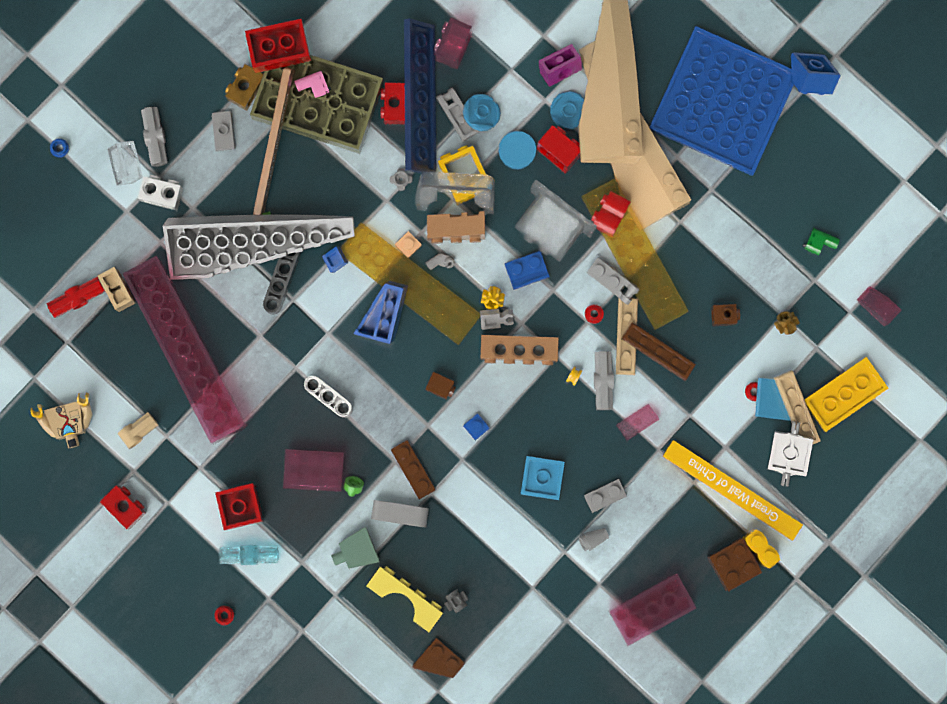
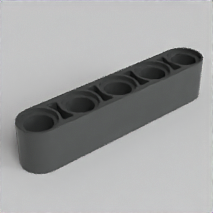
M302 251L294 256L287 255L278 259L263 301V308L267 313L275 315L281 311ZM283 265L290 266V271L287 274L280 272ZM282 283L284 285L281 292L274 291L275 284ZM276 301V309L269 310L267 307L268 303Z

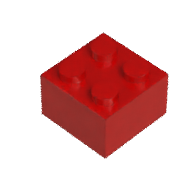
M552 125L538 142L537 150L566 174L580 158V143L575 139L570 140L565 136L566 132L562 128H556Z
M254 483L215 492L224 531L264 521Z

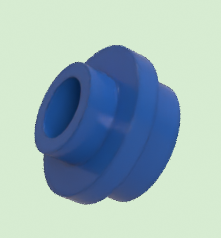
M55 139L50 145V151L55 157H64L69 152V144L64 139ZM59 145L63 146L62 151H57Z

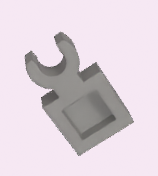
M499 309L480 311L482 330L501 328L500 324H514L513 310L511 309L505 310L502 313H499Z

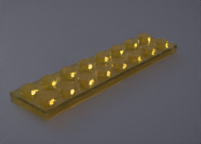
M616 179L581 196L592 217L596 210H601L603 205L600 202L605 194L609 195L610 191L626 199ZM629 206L613 237L601 231L600 233L625 278L640 289L635 296L652 327L656 330L689 311L631 206Z
M362 222L355 229V236L348 238L341 247L346 259L383 287L388 281L407 285L404 304L457 345L462 342L479 320L480 313Z

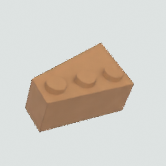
M479 211V214L468 215L467 212L461 213V215H427V239L432 244H441L443 240H451V243H462V240H470V243H480L481 240H485V212Z

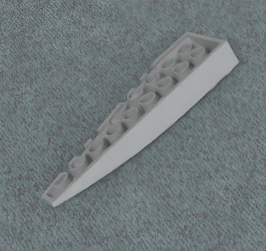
M232 215L168 218L163 225L170 280L210 278L220 273H228L234 269H242L248 267V265L263 263L287 256L290 253H298L304 249L319 247L325 243H333L355 236L354 220L350 216Z

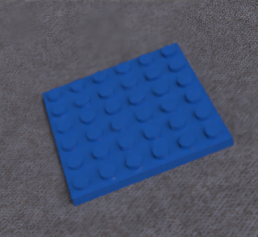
M695 26L649 128L655 133L753 176L794 86L792 82V69Z

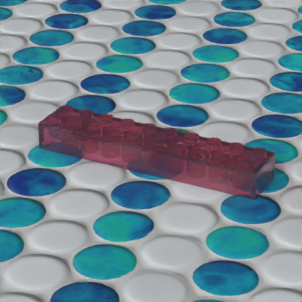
M155 256L124 272L123 276L210 443L214 445L248 427L161 259Z

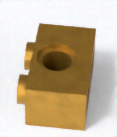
M244 64L243 67H239L235 74L236 79L233 84L230 83L227 86L225 96L227 100L247 111L257 95L263 74L260 72L255 73L252 67ZM248 83L249 87L247 90H240V85Z

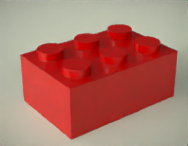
M302 19L245 31L251 63L255 73L311 61Z

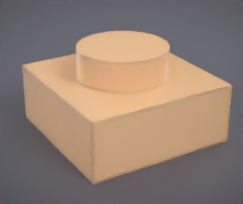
M408 231L395 243V246L409 259L422 244Z

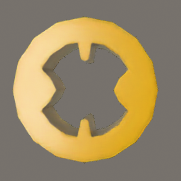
M574 366L566 382L571 381L572 385L575 386L582 370L578 371Z

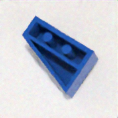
M392 281L385 283L353 334L388 344L395 341L408 286Z

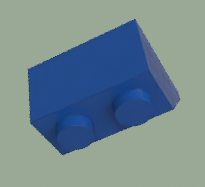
M792 52V82L798 91L802 94L833 95L841 75L828 58L820 54Z

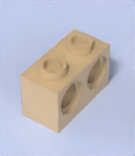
M113 267L98 275L115 310L120 312L136 303L117 268Z

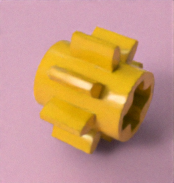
M490 286L488 290H483L481 303H484L485 307L490 310L497 309L498 306L503 307L505 293H501L498 287Z

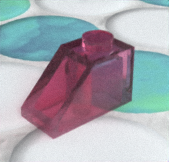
M870 286L856 300L883 326L888 325L901 311L887 296Z

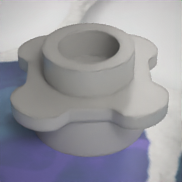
M399 168L394 176L390 177V183L395 184L399 191L405 190V186L412 182V177L408 176L403 168Z

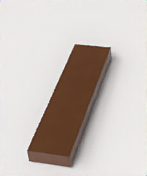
M633 322L621 338L684 381L687 380L696 365Z

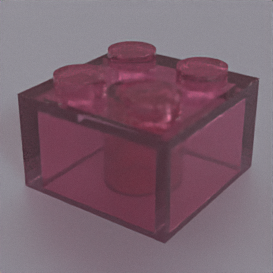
M450 18L449 23L445 22L442 28V39L437 40L434 54L438 62L458 69L472 37V26Z

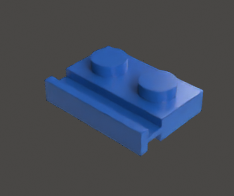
M541 251L504 264L513 290L550 277Z

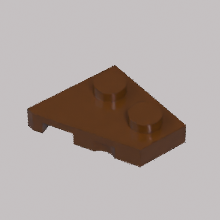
M436 638L412 667L454 678L466 663Z

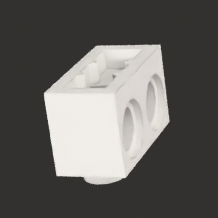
M150 175L149 178L143 177L138 199L141 202L178 210L183 192L179 182L174 180H168V182L160 181L161 178ZM155 185L156 191L149 194L147 192L148 187ZM168 190L175 191V195L172 198H166Z

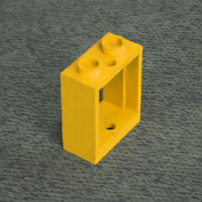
M466 145L459 148L458 152L453 155L448 153L440 157L441 160L438 161V165L456 205L491 191L492 187L473 146L468 147ZM471 154L483 183L457 193L445 165Z

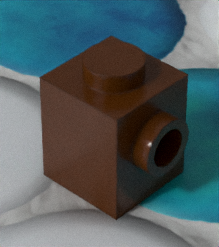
M736 304L713 305L711 307L712 326L736 325L737 320H740V309H736Z

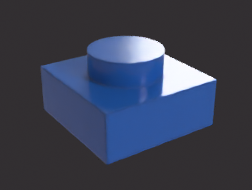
M338 246L322 256L330 273H335L348 264L341 247Z
M476 414L463 425L475 441L490 429L479 414Z

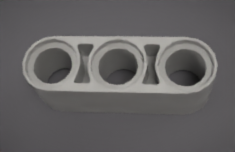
M374 500L371 519L426 528L429 508Z

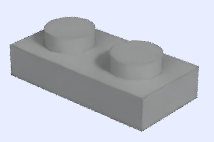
M617 479L584 495L593 513L627 497L620 480Z

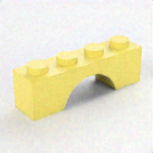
M387 566L385 568L380 567L367 584V587L381 597L390 593H401L407 596L412 601L415 609L413 621L430 632L443 614L440 611L442 607L434 601L428 602L425 599L426 595L420 590L413 591L409 588L411 584L405 579L401 578L398 580L393 576L395 572Z

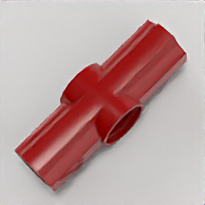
M95 277L82 285L69 288L64 292L65 294L46 304L53 317L57 318L72 309L76 310L85 306L89 300L106 291L99 278Z

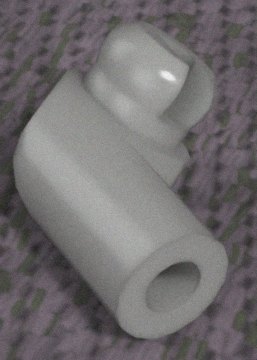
M439 253L425 263L431 271L438 265L452 268L454 266V259L449 255Z

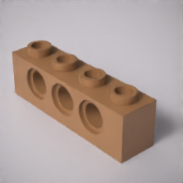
M481 335V360H484V363H496V360H504V364H515V361H523L525 365H534V361L542 362V365H553L554 362L558 361V338ZM503 345L506 352L503 355L496 354L494 350L496 346ZM522 346L525 349V353L518 356L514 353V348ZM536 346L543 348L544 354L542 356H536L533 353V349Z

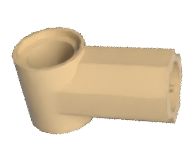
M148 412L133 424L131 423L120 430L118 435L126 446L131 449L159 425Z

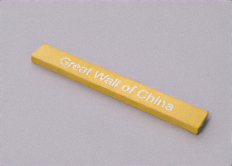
M674 440L662 456L791 541L794 540L802 528V523Z

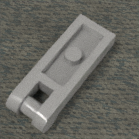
M450 88L447 90V93L438 95L436 99L462 142L478 134L479 131L467 124L463 116L464 105L454 89ZM452 99L454 103L448 106L446 102Z
M599 257L587 271L591 277L627 305L632 301V296L640 290ZM626 286V287L628 288V290H627V292L624 294V293L622 292V290H623V288Z

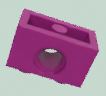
M570 44L539 60L540 74L550 87L581 71V57L574 46Z

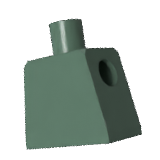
M367 527L340 542L341 551L331 555L335 566L346 562L349 569L380 562Z

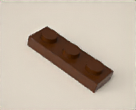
M408 440L391 449L419 500L436 491Z

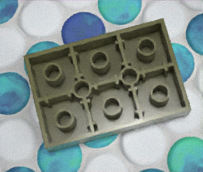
M310 55L311 61L264 72L250 113L253 120L272 126L283 69H295L282 129L358 154L361 153L381 88L384 84L383 78ZM322 71L327 87L330 86L332 89L325 95L315 98L311 87L298 92L294 81Z

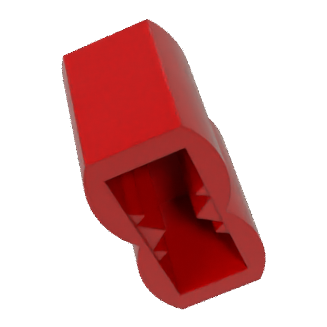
M610 191L609 195L605 194L600 202L603 205L601 210H596L591 219L593 221L592 227L613 237L631 201Z

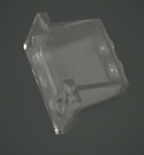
M537 180L531 185L530 191L536 198L515 225V228L525 235L523 238L527 242L537 244L543 254L546 256L550 254L559 262L582 233L591 238L597 229L594 223Z

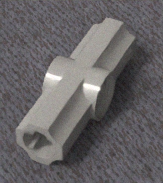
M157 107L145 108L141 110L145 129L143 130L145 144L148 147L151 166H163L168 164L165 150L166 138L164 129L161 127L159 111Z
M607 351L595 352L594 390H596V410H613L612 389H614V374L612 372L611 352Z

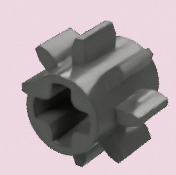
M456 589L445 597L447 599L445 605L449 611L453 609L457 613L468 606L465 601L469 598L464 591L460 593Z

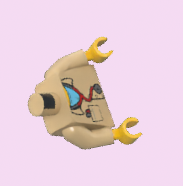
M86 392V399H82L79 393L77 402L44 410V413L42 405L38 404L39 411L35 412L31 407V415L37 419L41 427L51 437H56L59 440L66 438L68 448L80 446L77 435L86 433L93 415L90 403L88 402L90 395Z

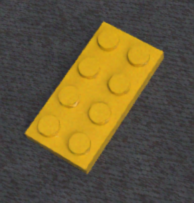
M865 357L804 400L807 408L823 431L827 432L889 388L868 358Z

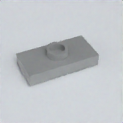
M231 111L212 113L215 150H234Z

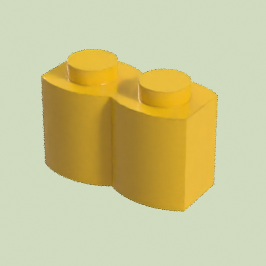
M753 529L743 537L751 552L755 553L757 561L763 567L770 569L780 561V556L776 549L768 545L765 535L759 530Z

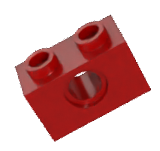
M385 83V88H381V100H385L384 107H381V118H384L385 124H405V83ZM392 100L400 102L399 106L395 108L391 107L389 103Z
M116 485L100 503L125 529H131L146 514L143 510L145 507L139 500L134 501L130 497L131 492L125 486L120 487ZM122 501H127L129 504V508L125 512L120 509Z

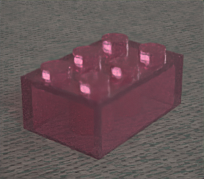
M286 449L283 488L343 492L345 453Z

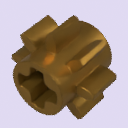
M788 311L781 312L777 316L778 321L774 322L780 334L784 333L786 335L793 334L797 330L796 325L800 324L794 312L790 313Z

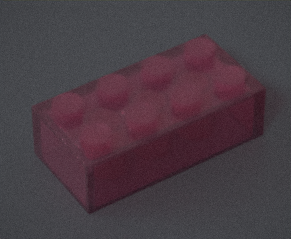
M674 573L611 608L608 612L626 645L629 646L696 609V606L678 574Z

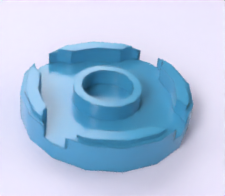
M563 92L556 96L550 109L553 122L563 129L572 130L578 128L584 98L575 92Z
M475 94L464 104V119L475 130L488 131L494 128L500 120V108L493 101V98L488 95Z
M514 131L502 138L498 153L505 166L519 170L533 162L536 156V145L530 135Z

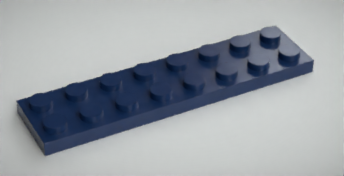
M409 18L404 20L405 171L436 175L435 25Z

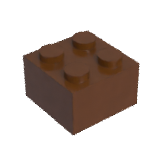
M739 538L707 556L726 591H730L762 573L743 538Z

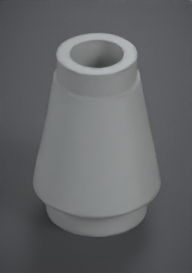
M602 528L582 533V536L579 537V542L584 551H591L606 539H609V535L606 529Z

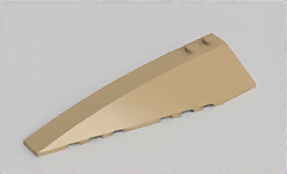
M603 0L588 74L589 78L581 110L582 114L579 120L581 162L637 164L643 157L636 61L628 0Z
M595 41L579 49L587 80L589 78L588 74ZM641 113L643 157L637 164L611 163L619 194L621 197L631 201L627 211L639 231L691 202L688 193Z

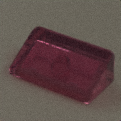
M647 404L616 426L626 441L658 421L659 417L650 405Z

